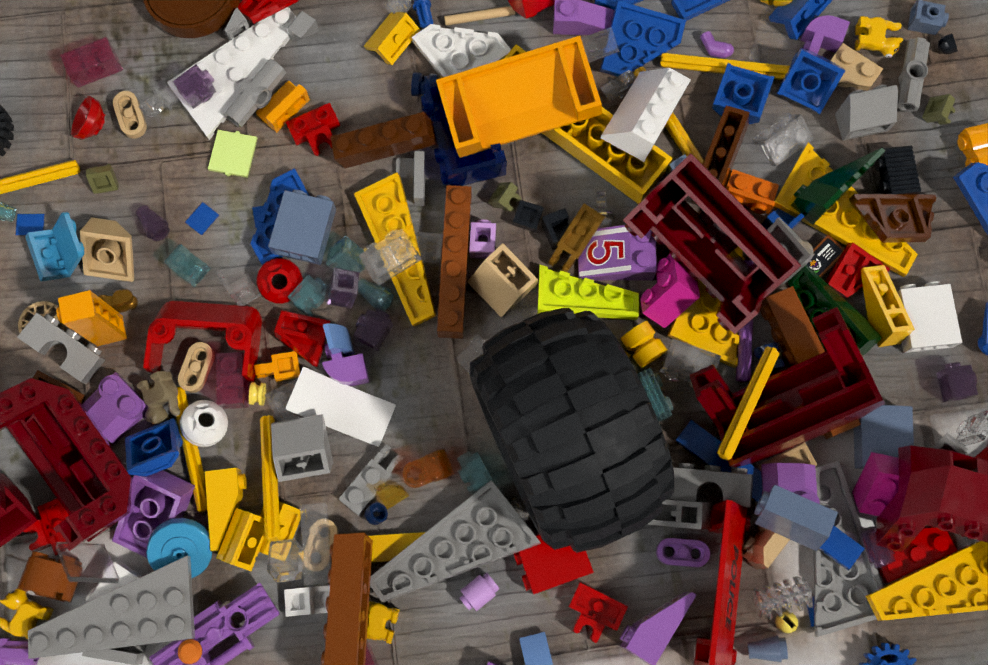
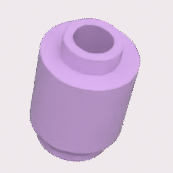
M486 572L483 576L478 575L460 590L463 594L460 600L468 610L474 608L477 612L496 596L495 593L499 590V587Z

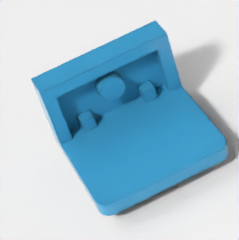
M68 212L61 213L53 229L28 232L25 236L40 282L71 277L84 256V246L76 235L75 221L70 218Z

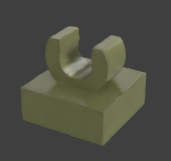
M950 94L930 97L922 118L927 123L937 121L940 125L950 124L951 121L948 119V116L955 113L953 107L955 98Z
M111 164L86 169V177L94 194L118 190L119 183Z
M512 182L500 183L487 203L493 208H503L507 212H513L515 209L510 206L509 202L511 198L515 202L521 200V197L515 193L518 187Z

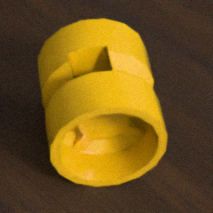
M648 321L642 322L621 337V341L627 350L634 351L633 358L640 368L652 363L668 351L660 338H654L655 331Z

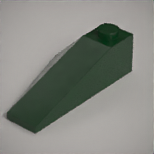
M879 148L813 180L808 187L803 184L793 194L796 199L791 206L799 213H802L805 216L804 218L813 225L886 150Z
M805 265L788 281L789 286L794 287L825 352L827 350L818 334L819 331L812 318L838 307L862 356L882 339L867 319L809 266Z

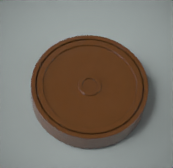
M143 0L146 9L157 25L165 32L180 38H200L216 32L229 22L234 10L238 8L240 0Z

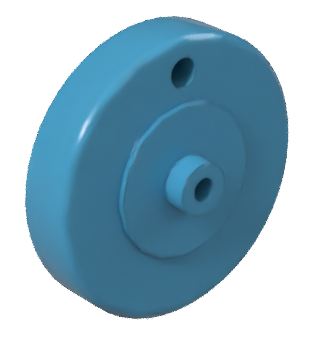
M187 518L170 519L157 526L150 535L146 551L148 562L154 571L185 556H190L192 578L200 575L208 567L213 552L210 551V538L207 529L200 523Z

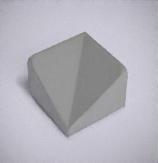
M236 8L226 28L222 31L230 41L250 27L247 19Z
M303 11L288 26L290 38L294 42L319 31L316 20Z

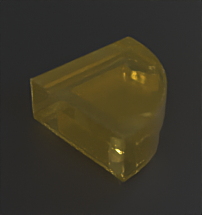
M385 483L374 487L387 510L409 497L408 492L401 485H387Z

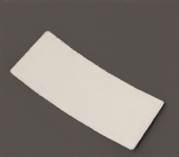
M303 367L287 403L286 410L303 417L323 414L325 426L379 447L396 405L348 385L340 384L327 376Z

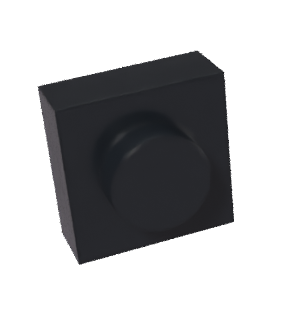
M520 200L512 225L536 233L544 207Z

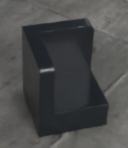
M566 208L542 216L541 225L552 250L557 249L558 242L569 227V215Z

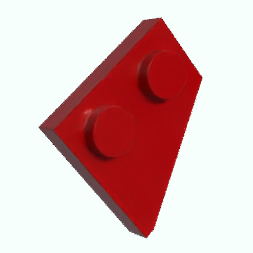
M243 0L239 4L238 9L247 20L255 24L299 0Z
M848 243L825 282L841 297L848 298L863 287L862 268L884 264L855 243ZM885 265L887 272H889L890 268Z
M281 310L274 334L276 338L310 364L318 367L327 340L323 324L331 323V321Z

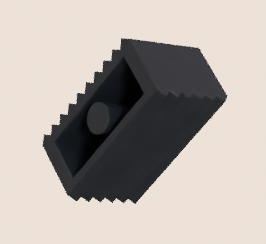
M913 146L883 148L886 151L874 163L875 170L880 172V193L919 194L921 187L918 178L919 174L916 169L917 165L915 164L916 160L913 155L914 151L912 150Z

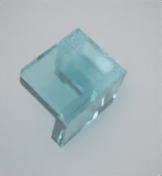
M344 236L329 248L326 265L349 281L365 269L367 253L350 238Z

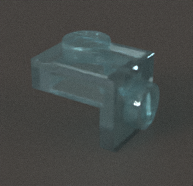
M179 244L164 261L178 276L193 287L211 269L182 244Z

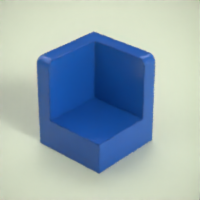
M778 208L770 213L761 225L767 230L780 217L793 229L805 216L800 213L795 218Z

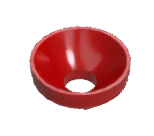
M87 96L75 115L71 136L76 139L83 140L93 135L97 136L104 125L105 113H103L100 102L94 97Z
M284 258L271 259L262 265L258 271V290L270 302L287 303L297 297L301 291L303 284L302 273L297 265L290 260ZM276 274H283L287 278V285L282 289H277L272 285V278Z

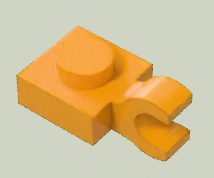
M295 351L271 355V363L254 365L257 378H266L274 375L276 382L298 378L301 373L298 354Z

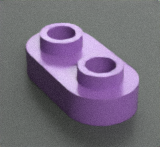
M666 538L658 543L656 555L659 561L666 565L701 567L708 562L710 550L704 542L699 540ZM666 547H671L673 549V555L671 557L666 556ZM693 549L699 551V557L697 559H694L691 556V551Z

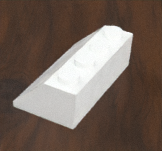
M671 68L640 72L600 138L644 162L691 79Z

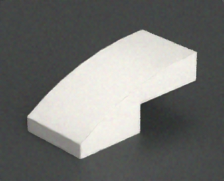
M330 585L284 590L286 617L328 613L326 610V598L329 596Z

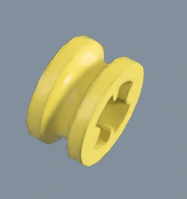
M251 382L249 404L254 405L257 402L260 406H263L266 399V383L257 385L256 382Z

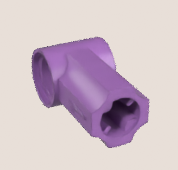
M0 638V665H37L39 658L28 659V640L15 641L11 640V638Z

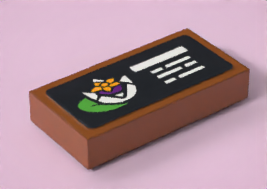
M827 235L813 249L815 255L806 265L818 276L822 277L840 258L844 248L830 235Z

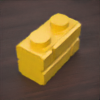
M236 508L216 559L252 571L256 561L255 558L258 556L265 538L264 518Z

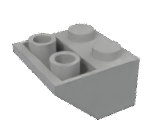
M879 85L869 91L860 89L849 93L846 100L835 113L843 141L887 132L897 122V85L888 87L887 85Z
M323 414L271 424L272 455L278 482L331 472L334 462Z

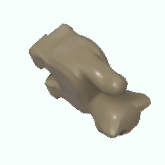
M157 371L150 375L153 380L150 383L144 380L136 384L137 389L142 391L144 402L147 405L145 418L154 425L171 419L163 407L166 403H168L172 415L178 416L180 414L177 399L178 389L172 380L171 372Z

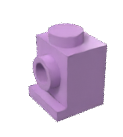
M489 220L471 222L470 258L486 259L495 251L496 223H491ZM482 237H484V238H486L488 241H487V242H479V239L482 238Z

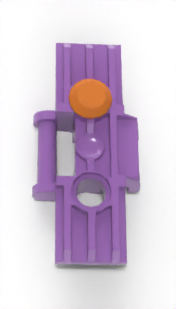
M260 582L226 606H223L221 601L217 600L210 607L194 617V639L172 641L149 658L153 665H225L246 649L249 651L253 649L254 644L249 635L273 620L280 613ZM236 612L242 613L245 617V623L240 628L234 624L231 618ZM236 634L239 642L212 660L208 654L209 651L227 637Z

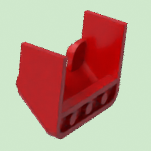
M169 301L162 306L148 329L143 364L145 370L151 374L160 371L163 346L172 341L176 328L226 331L228 345L235 350L245 351L242 376L250 383L255 382L254 365H257L262 328V316L257 309L251 306Z

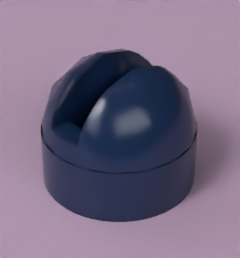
M375 502L367 507L364 516L369 524L378 525L387 519L388 512L383 504ZM377 511L379 516L374 517L373 513Z

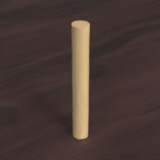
M511 6L448 15L444 16L445 26L515 15V11Z

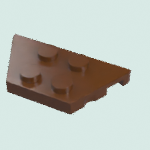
M853 194L849 198L852 206L882 243L926 242L931 238V222L934 218V212L931 211L932 204L936 202L937 198L935 194Z

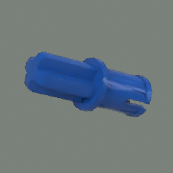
M414 0L413 10L417 12L419 25L422 28L434 24L430 11V0Z

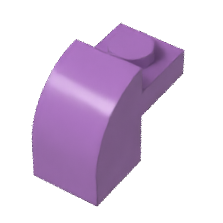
M829 15L815 18L809 23L800 39L805 42L803 49L818 54L820 48L836 53L843 43L850 22Z
M328 343L325 344L327 358H332V360L322 362L331 379L348 386L370 383L363 354L344 357L343 352L332 355Z

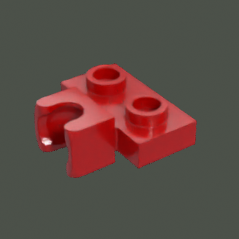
M330 103L286 121L296 146L308 141L315 156L320 155L319 145L321 143H328L332 148L331 136L333 135L331 130L341 126Z
M56 498L38 506L41 520L38 519L23 531L37 532L38 539L29 545V549L32 552H38L52 546L55 556L69 552L67 548L69 544L60 532L56 533L53 529L69 516L68 512Z
M579 582L568 606L580 612L572 632L579 633L583 626L589 625L592 628L590 640L597 643L605 625L616 631L618 630L628 606Z

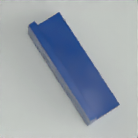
M793 0L785 6H778L769 16L770 22L784 24L789 39L797 40L804 33L809 23L817 18L832 0Z

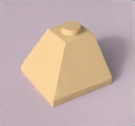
M91 217L80 230V239L84 246V256L82 257L84 275L133 282L132 236L117 221Z

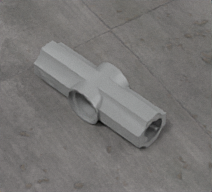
M917 37L909 39L907 42L903 69L898 77L900 86L897 108L903 112L917 111L920 106L923 82L928 74L926 64L930 43L925 38Z
M271 59L265 63L253 79H245L240 85L239 96L224 113L225 117L235 126L242 128L257 108L262 109L268 105L272 96L271 91L286 74L284 68Z

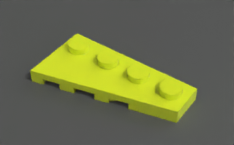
M539 265L537 314L561 308H570L574 314L587 310L594 313L598 318L637 320L639 317V293L609 284L604 286L594 283L592 279H580L570 276L568 272L561 270L556 272L549 270L547 266Z

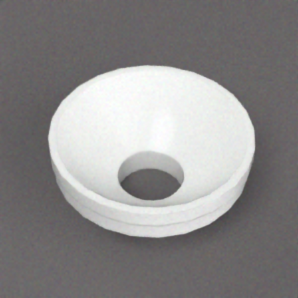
M209 400L193 402L183 411L180 418L182 435L188 442L199 447H209L218 443L224 437L228 427V418L223 408ZM203 413L212 415L214 419L213 425L203 427L199 423V416Z

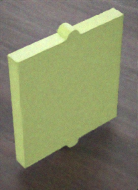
M218 130L208 170L224 173L226 176L235 175L248 178L258 138L240 134L239 131L234 133Z

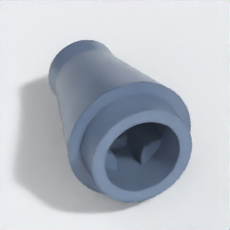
M776 635L755 642H747L749 659L782 662V660L788 659L785 637L779 638Z

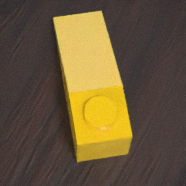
M885 265L864 267L861 269L868 322L882 337L877 345L878 347L901 344L915 328Z
M238 468L205 471L210 551L219 552L236 508H239L242 501L243 489L247 488L245 473L242 474V471Z

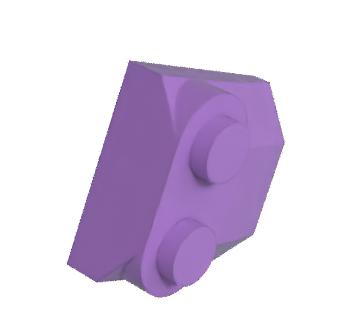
M117 372L104 377L99 384V388L82 404L104 437L112 444L117 443L145 416L147 411L144 399Z
M769 463L761 465L762 495L764 491L770 492L773 485H777L820 504L817 496L815 465L805 463Z

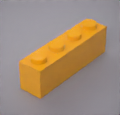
M91 290L58 298L59 307L56 308V313L60 323H63L94 345L101 346L127 339L123 315Z

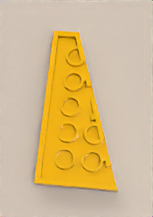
M738 246L734 251L744 260L743 251ZM698 280L700 298L672 322L667 336L736 368L738 367V358H736L737 345L739 344L738 332L734 334L731 330L726 331L718 323L716 314L721 301L718 298L713 299L706 292V286Z

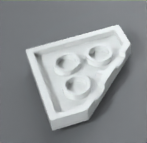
M430 24L412 37V42L441 78L502 60L511 50L498 33H478L472 29L455 27L454 29L441 28L440 25Z

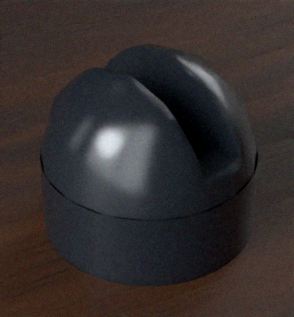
M952 33L942 37L938 42V48L942 54L958 52Z

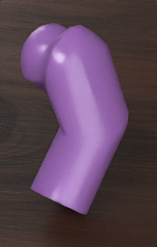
M710 31L700 36L710 56L727 58L733 54V46L730 43L715 41Z

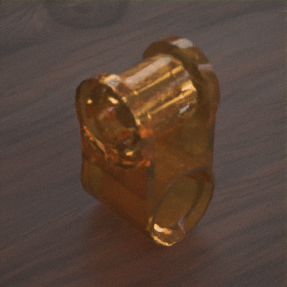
M440 449L409 462L403 468L402 473L407 486L419 488L431 482L445 479L453 475L454 471L445 449ZM413 469L417 473L421 472L419 479L415 481L413 477L408 478L411 475L410 471Z

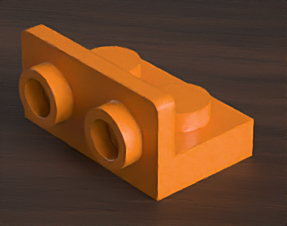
M732 169L726 189L743 206L751 208L753 212L758 214H769L774 208L778 184Z

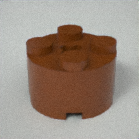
M33 551L32 555L28 557L17 589L25 592L32 591L35 595L71 603L82 574L81 566L75 564L74 561L59 558L58 562H55L56 559L50 558L49 555Z

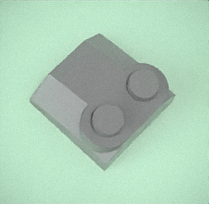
M778 217L767 231L801 265L799 269L778 286L780 287L797 274L815 254L811 244L806 240H801Z

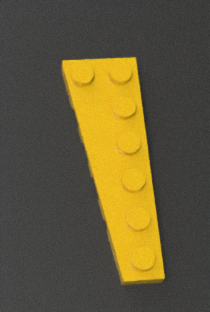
M398 172L355 192L354 195L409 320L413 326H416L435 317L436 312L402 180Z

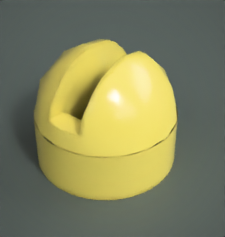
M781 612L777 615L775 624L779 631L792 633L798 627V619L791 612ZM785 616L793 624L792 628L783 620Z

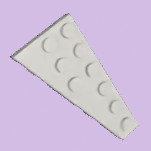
M289 7L257 22L167 82L209 140L220 123L223 124L227 119L224 113L239 96V88L242 82L248 78L253 79L268 60H274L273 57L279 49L284 47L291 39L288 26L296 16Z

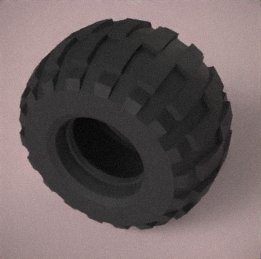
M570 308L541 312L502 329L482 344L483 354L470 362V379L513 482L539 535L546 544L554 550L571 546L576 553L601 548L642 529L663 511L662 502L670 498L674 493V469L670 452L655 411L633 365L615 335L600 318L587 310L574 314Z

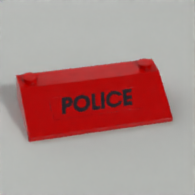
M725 500L712 505L711 529L708 532L722 534L711 640L696 639L694 665H735L737 652L736 649H733L744 538L745 531H748L750 527V516L747 515V508L732 500Z

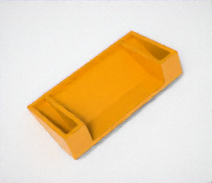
M580 36L436 80L459 158L602 115V103Z

